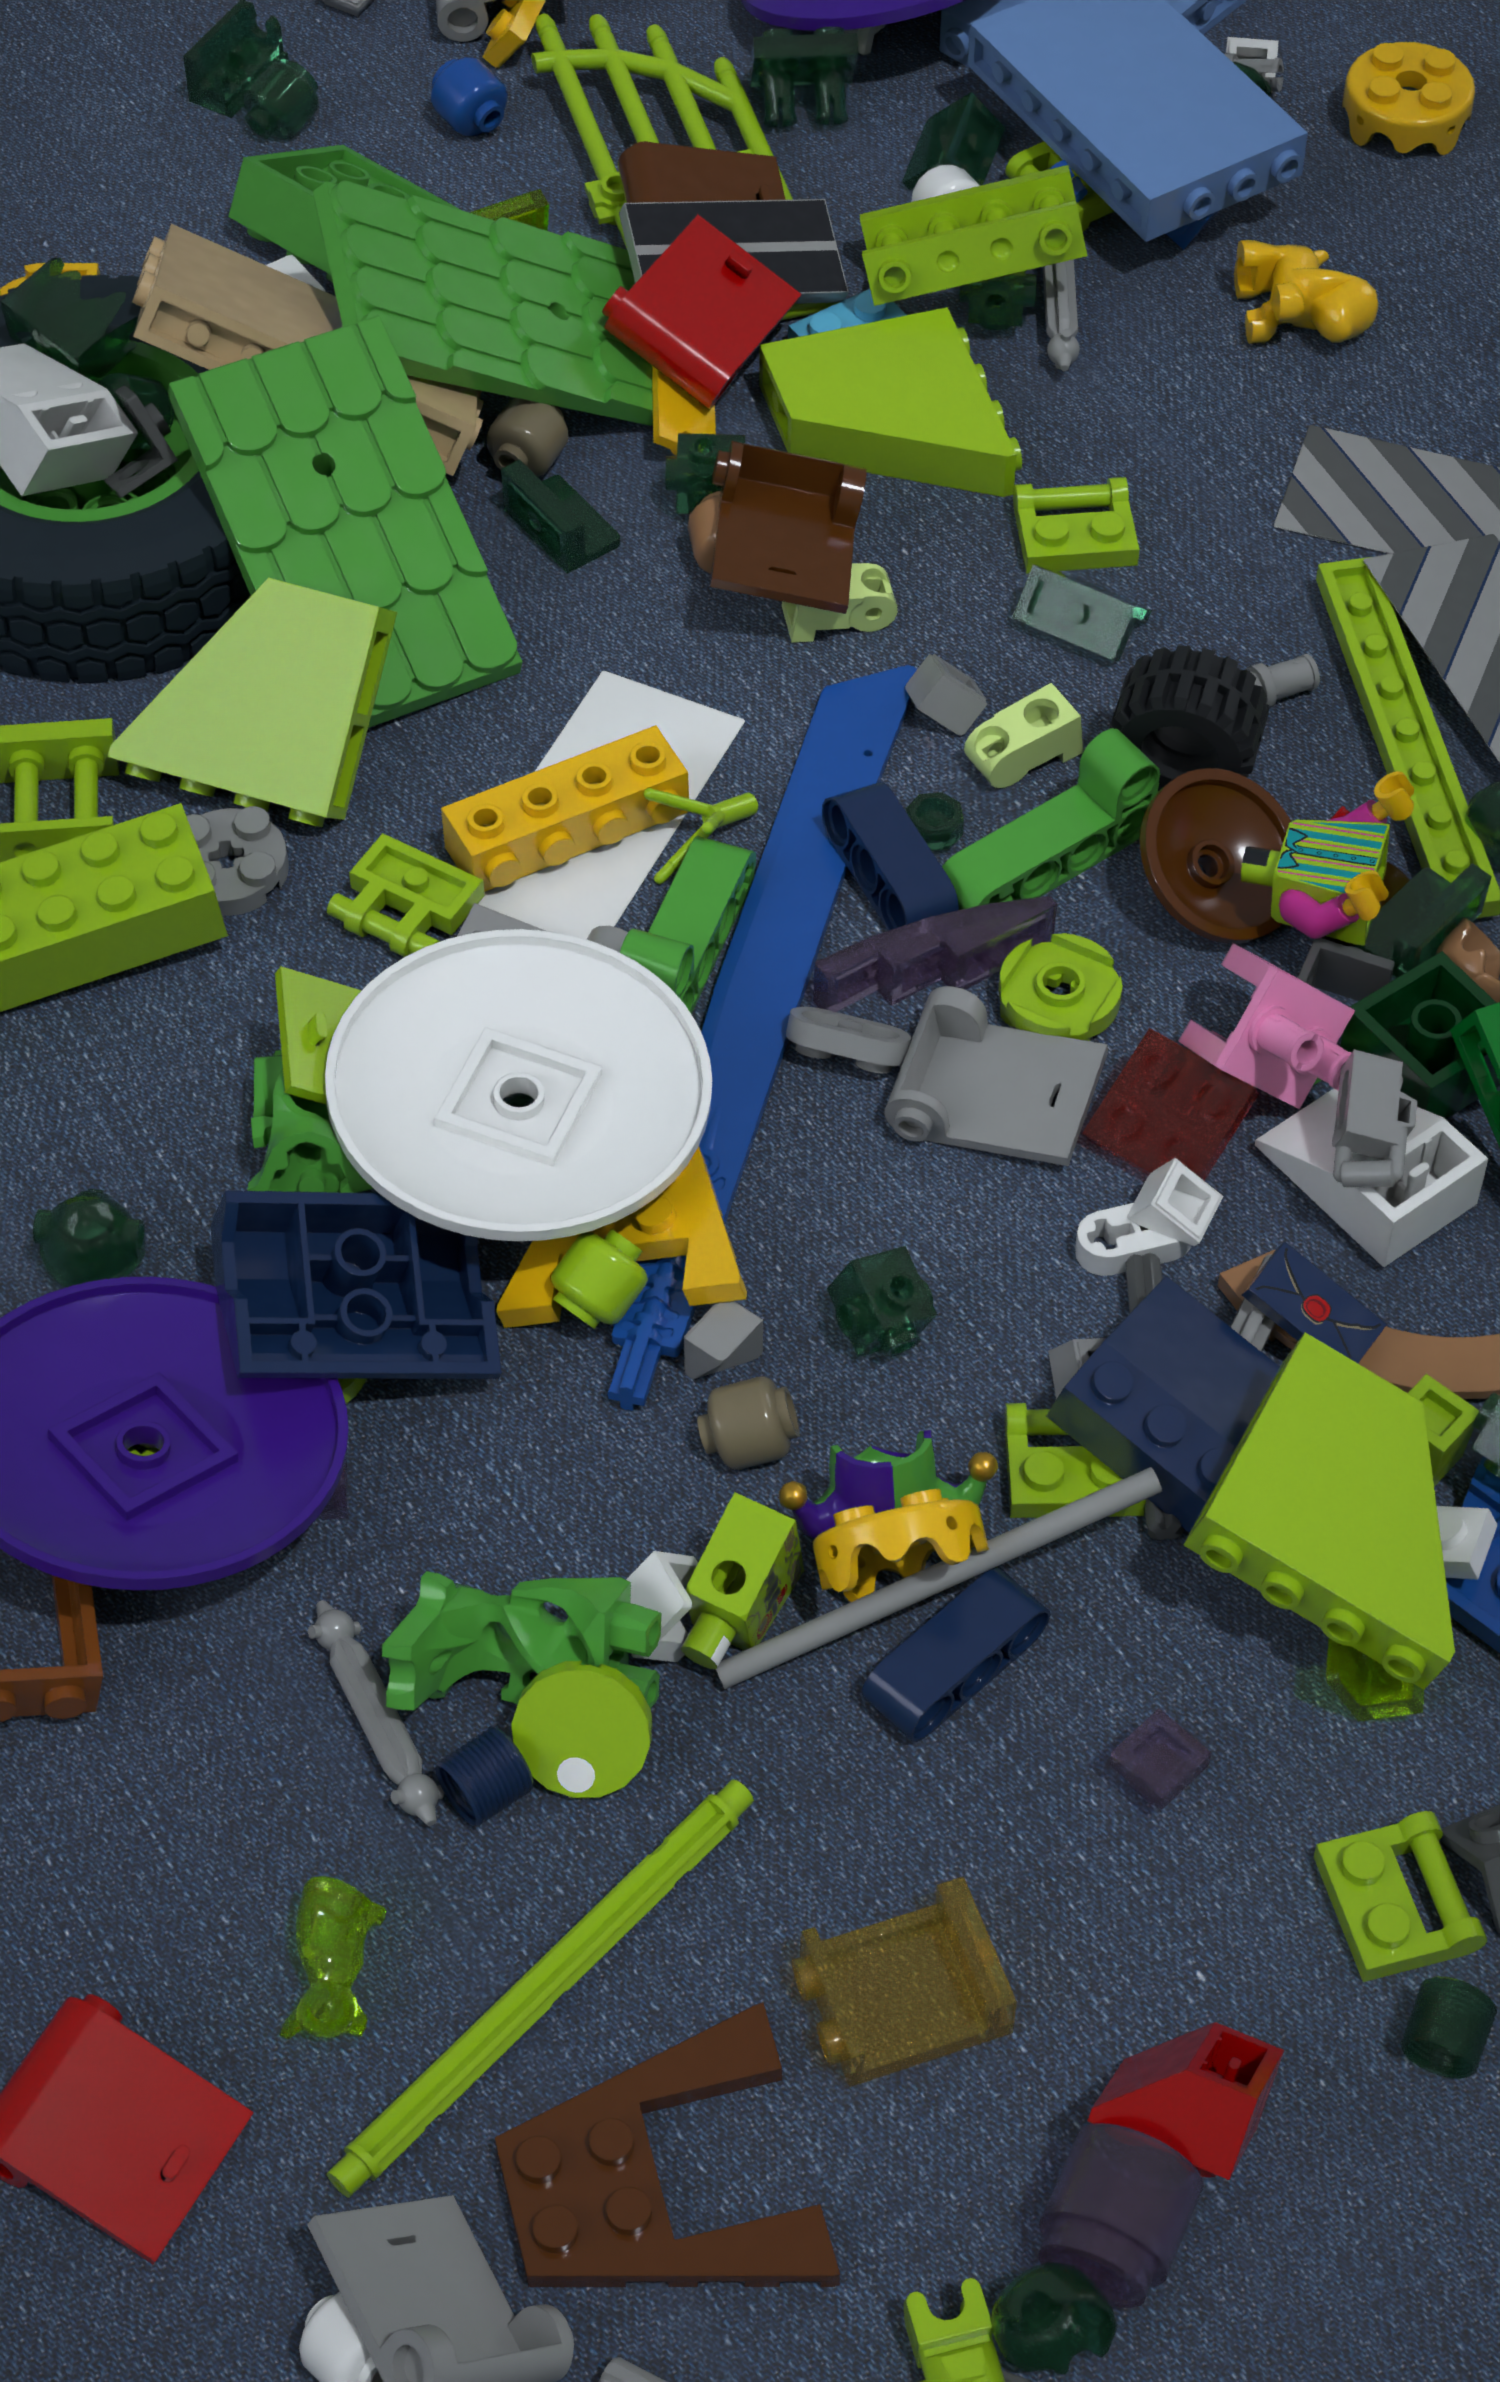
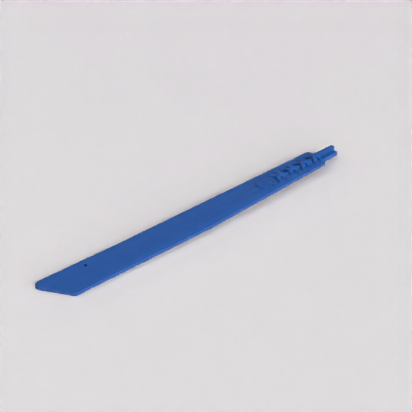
M905 665L823 688L717 978L701 1031L710 1057L712 1093L707 1126L699 1147L713 1183L724 1224L731 1209L789 1040L786 1037V1029L790 1011L795 1007L801 1006L848 869L825 831L822 820V804L826 798L881 781L912 700L905 686L917 670L914 666ZM686 1256L636 1261L646 1271L648 1281L623 1318L617 1324H614L612 1331V1342L623 1346L607 1396L608 1399L620 1401V1408L633 1411L635 1405L645 1406L660 1356L678 1357L682 1351L684 1336L689 1330L697 1305L689 1306L682 1290Z

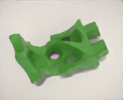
M281 1050L275 1051L273 1056L255 1057L254 1112L251 1118L252 1139L254 1148L266 1147L267 1144L268 1148L262 1169L248 1183L247 1191L358 1193L373 1189L361 1177L344 1154L331 1126L327 1105L285 1093Z
M426 1571L421 1576L420 1596L416 1606L382 1644V1657L388 1658L390 1666L389 1683L386 1691V1707L414 1711L428 1698H444L451 1691L456 1681L472 1672L482 1670L511 1673L509 1683L501 1689V1700L518 1705L523 1690L531 1682V1672L535 1671L539 1674L541 1671L564 1661H582L581 1665L599 1667L601 1663L618 1669L640 1688L651 1709L659 1697L660 1674L656 1670L628 1665L629 1653L646 1657L652 1654L658 1646L661 1636L662 1613L630 1603L631 1582L621 1577L549 1578L519 1582L515 1586L511 1595L497 1596L490 1595L477 1588L454 1583L453 1580L439 1573ZM550 1602L562 1607L568 1618L560 1619L547 1612L544 1603Z

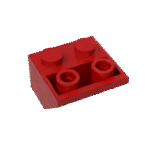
M1213 2022L1124 2059L1093 2105L1088 2122L1105 2128L1107 2136L1122 2145L1132 2148L1148 2146L1174 2157L1175 2162L1189 2173L1207 2178L1218 2175L1230 2180L1257 2130L1284 2050Z

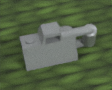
M1354 1049L1341 1068L1332 1146L1336 1148L1333 1177L1337 1182H1341L1343 1187L1394 1186L1395 1182L1403 1177L1407 1136L1415 1127L1417 1100L1400 1091L1403 1083V1062ZM1352 1152L1381 1160L1389 1153V1158L1385 1161H1351Z

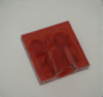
M1149 1028L1082 1134L1087 1140L1147 1175L1176 1158L1205 1181L1259 1096V1093L1253 1086L1222 1071L1204 1058Z

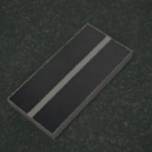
M825 199L624 203L619 212L635 283L697 215H700L800 292L802 295L795 304L841 302L849 293Z

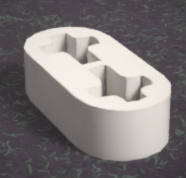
M1130 1203L1087 1215L1080 1222L1077 1230L1075 1254L1079 1264L1088 1272L1100 1276H1109L1126 1272V1261L1134 1254L1141 1256L1148 1253L1155 1254L1159 1257L1160 1264L1183 1257L1190 1250L1191 1245L1139 1226L1129 1220L1127 1216L1134 1204ZM1098 1237H1104L1109 1245L1115 1244V1248L1105 1249L1101 1242H1094V1240Z

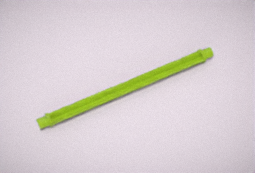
M733 1779L716 1795L709 1794L700 1805L664 1838L663 1843L657 1849L648 1854L364 2131L344 2148L346 2155L327 2172V2177L334 2187L344 2196L350 2198L368 2179L375 2181L425 2131V2128L438 2115H442L552 2007L553 2003L565 1991H568L675 1886V1883L687 1871H691L726 1835L738 1826V1817L754 1802L750 1791L741 1782Z

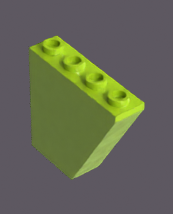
M948 307L760 344L759 386L787 452L866 468V473L1000 497L1013 495L1015 471L1022 469V454L1019 443L1015 437H1008L1005 430L1002 407L998 400L991 401L987 392V380L984 369L980 363L974 364L970 356V344L967 333L963 327L957 328Z
M268 577L110 745L108 757L127 762L125 773L156 782H160L162 772L181 777L179 788L189 792L214 797L217 787L235 792L233 803L240 806H257L263 808L266 812L269 810L270 802L290 807L288 819L323 827L325 817L345 820L397 612Z
M1305 1332L1281 1364L1183 1545L1199 1554L1201 1559L1211 1568L1219 1572L1230 1573L1260 1591L1262 1596L1274 1606L1292 1610L1320 1627L1323 1633L1334 1642L1345 1646H1352L1382 1664L1385 1671L1394 1678L1413 1683L1424 1690L1450 1663L1455 1653L1424 1403Z

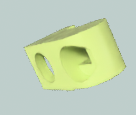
M852 563L849 604L846 614L782 601V609L792 643L814 641L816 630L849 629L850 627L865 632L881 630L892 623L898 613L887 572L883 567L871 563Z
M1050 683L994 714V717L975 728L965 742L964 752L995 788H1006L1021 780L1029 770L1056 756L1064 763L1082 754L1081 715L1058 689Z

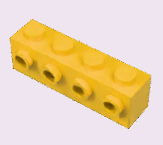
M655 725L442 807L445 849L457 868L484 880V892L496 887L507 886L519 878L550 866L563 864L570 858L603 845L614 844L626 836L657 824L670 822L677 816L687 813L688 811L645 799L644 791L647 788H652L689 798L688 771Z

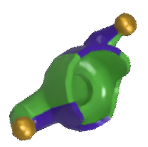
M931 1430L920 1431L917 1434L916 1450L912 1454L892 1452L870 1446L853 1458L845 1454L838 1445H833L830 1447V1485L824 1494L812 1502L807 1499L806 1487L801 1483L791 1481L784 1484L780 1489L779 1500L784 1508L792 1510L803 1534L815 1539L820 1533L835 1526L833 1517L835 1513L867 1505L874 1506L875 1513L902 1507L900 1498L929 1489H940L942 1498H948V1500H970L979 1507L987 1481L998 1470V1463L992 1454L978 1452L974 1454L968 1463L970 1475L964 1481L954 1484L936 1474Z

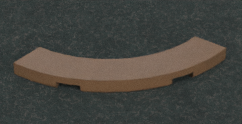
M1275 1250L1219 1273L1217 1286L1237 1311L1244 1299L1242 1293L1254 1279L1264 1257L1268 1254H1273ZM1275 1324L1268 1338L1270 1341L1277 1339L1290 1349H1293L1298 1342L1277 1324ZM1386 1326L1358 1363L1407 1393L1425 1374H1428L1462 1399L1496 1397L1497 1401L1500 1402V1334L1477 1337H1440L1401 1331Z

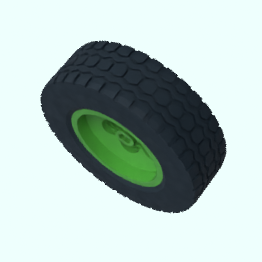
M81 275V279L72 280L70 276L44 280V284L38 286L31 283L8 290V294L0 296V347L25 343L107 388L137 430L136 438L115 472L151 449L115 393L123 385L137 395L144 407L152 402L161 413L171 430L170 433L164 436V439L178 459L122 498H119L111 491L104 480L21 496L0 466V666L8 673L29 678L36 674L40 675L41 680L69 682L70 678H79V682L83 683L108 682V677L117 676L118 680L147 676L146 672L156 670V673H161L184 666V661L192 659L251 597L168 397L170 382L192 375L194 377L198 376V373L208 371V369L133 337L141 306L132 303L138 287V276L119 275L118 279L109 278V275Z

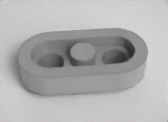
M795 1007L791 1009L786 1029V1037L796 1043L795 1050L800 1054L820 1059L830 1058L832 1054L856 1059L855 1065L857 1067L874 1073H890L892 1066L902 1065L911 1042V1036L897 1027L815 1007Z

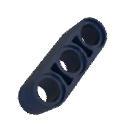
M878 782L824 800L822 804V820L825 831L892 936L897 939L904 938L955 921L959 910L955 888L887 784Z
M999 1567L990 1569L887 1655L868 1676L862 1688V1696L911 1741L918 1742L937 1729L1022 1655L1043 1633L1049 1623L1050 1610Z

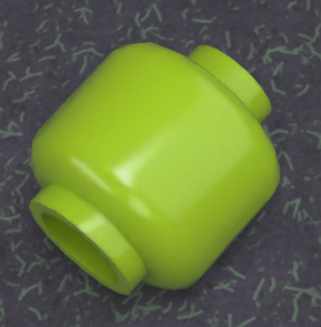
M613 1229L608 1232L604 1239L591 1232L582 1233L577 1237L551 1275L552 1284L558 1290L553 1300L593 1329L596 1328L599 1322L609 1325L617 1324L648 1281L646 1271L636 1262L643 1251Z

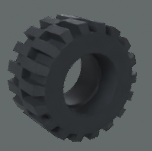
M1177 646L1176 651H1170L1164 647L1154 650L1152 657L1143 655L1136 660L1134 668L1130 667L1109 729L1114 728L1122 732L1159 767L1158 791L1176 777L1197 769L1217 768L1229 770L1247 778L1249 774H1252L1269 714V705L1265 703L1267 695L1263 687L1254 685L1256 677L1249 670H1240L1237 667L1238 662L1228 656L1223 659L1214 655L1215 651L1202 648L1201 652L1192 650L1190 646Z

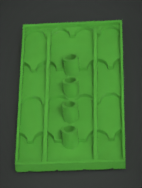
M346 180L338 184L326 181L313 191L342 326L350 324L353 326L357 322L380 315L408 376L653 426L652 365L604 329L608 317L602 313V310L620 286L629 291L635 284L628 250L569 231L563 235L555 234L505 217L494 221L415 195L404 199Z
M380 315L357 322L353 326L350 324L304 339L303 342L298 341L254 355L250 359L245 358L198 373V376L195 377L192 375L169 383L168 397L250 595L269 577L397 612L368 728L520 673L522 659L517 651V641L487 577L488 569L445 476V466L418 409L416 394Z

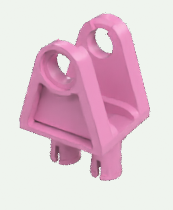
M1233 943L1221 965L1256 986L1250 997L1252 999L1235 1030L1231 1031L1228 1038H1225L1190 1019L1178 1041L1222 1071L1298 1109L1301 1108L1317 1078L1329 1083L1332 1088L1339 1091L1341 1068L1352 1052L1344 1050L1337 1045V1042L1355 1010Z

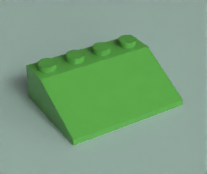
M335 145L243 157L228 217L247 227V233L251 237L265 242H273L286 249L287 256L293 255L300 263L314 265L326 272V278L333 283L313 196V191L324 182L329 181L338 184L346 180L404 199L415 195L456 209L459 208L347 146Z

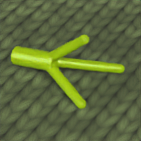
M647 788L644 791L645 799L702 816L703 825L654 875L655 883L663 884L680 867L690 844L696 836L708 838L717 828L755 815L758 811V802L755 796L747 792L710 805L668 792Z

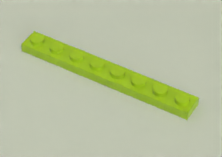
M1365 558L1318 564L1316 581L1386 773L1403 772L1414 787V794L1410 797L1414 802L1413 812L1404 822L1441 923L1461 921L1463 918L1469 920L1500 915L1499 886L1391 601L1363 560Z

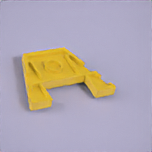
M700 1147L697 1148L690 1162L676 1180L658 1197L617 1222L589 1231L604 1239L608 1232L613 1229L643 1251L636 1261L686 1256L682 1290L689 1306L746 1300L747 1290L736 1262L735 1252L728 1236L720 1205ZM581 1234L531 1242L497 1304L496 1313L504 1328L560 1322L562 1306L553 1300L558 1290L552 1284L551 1275Z

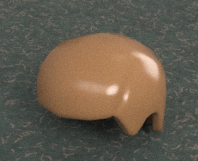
M1463 918L1442 941L1436 954L1443 951L1498 1003L1500 1002V950L1473 922Z

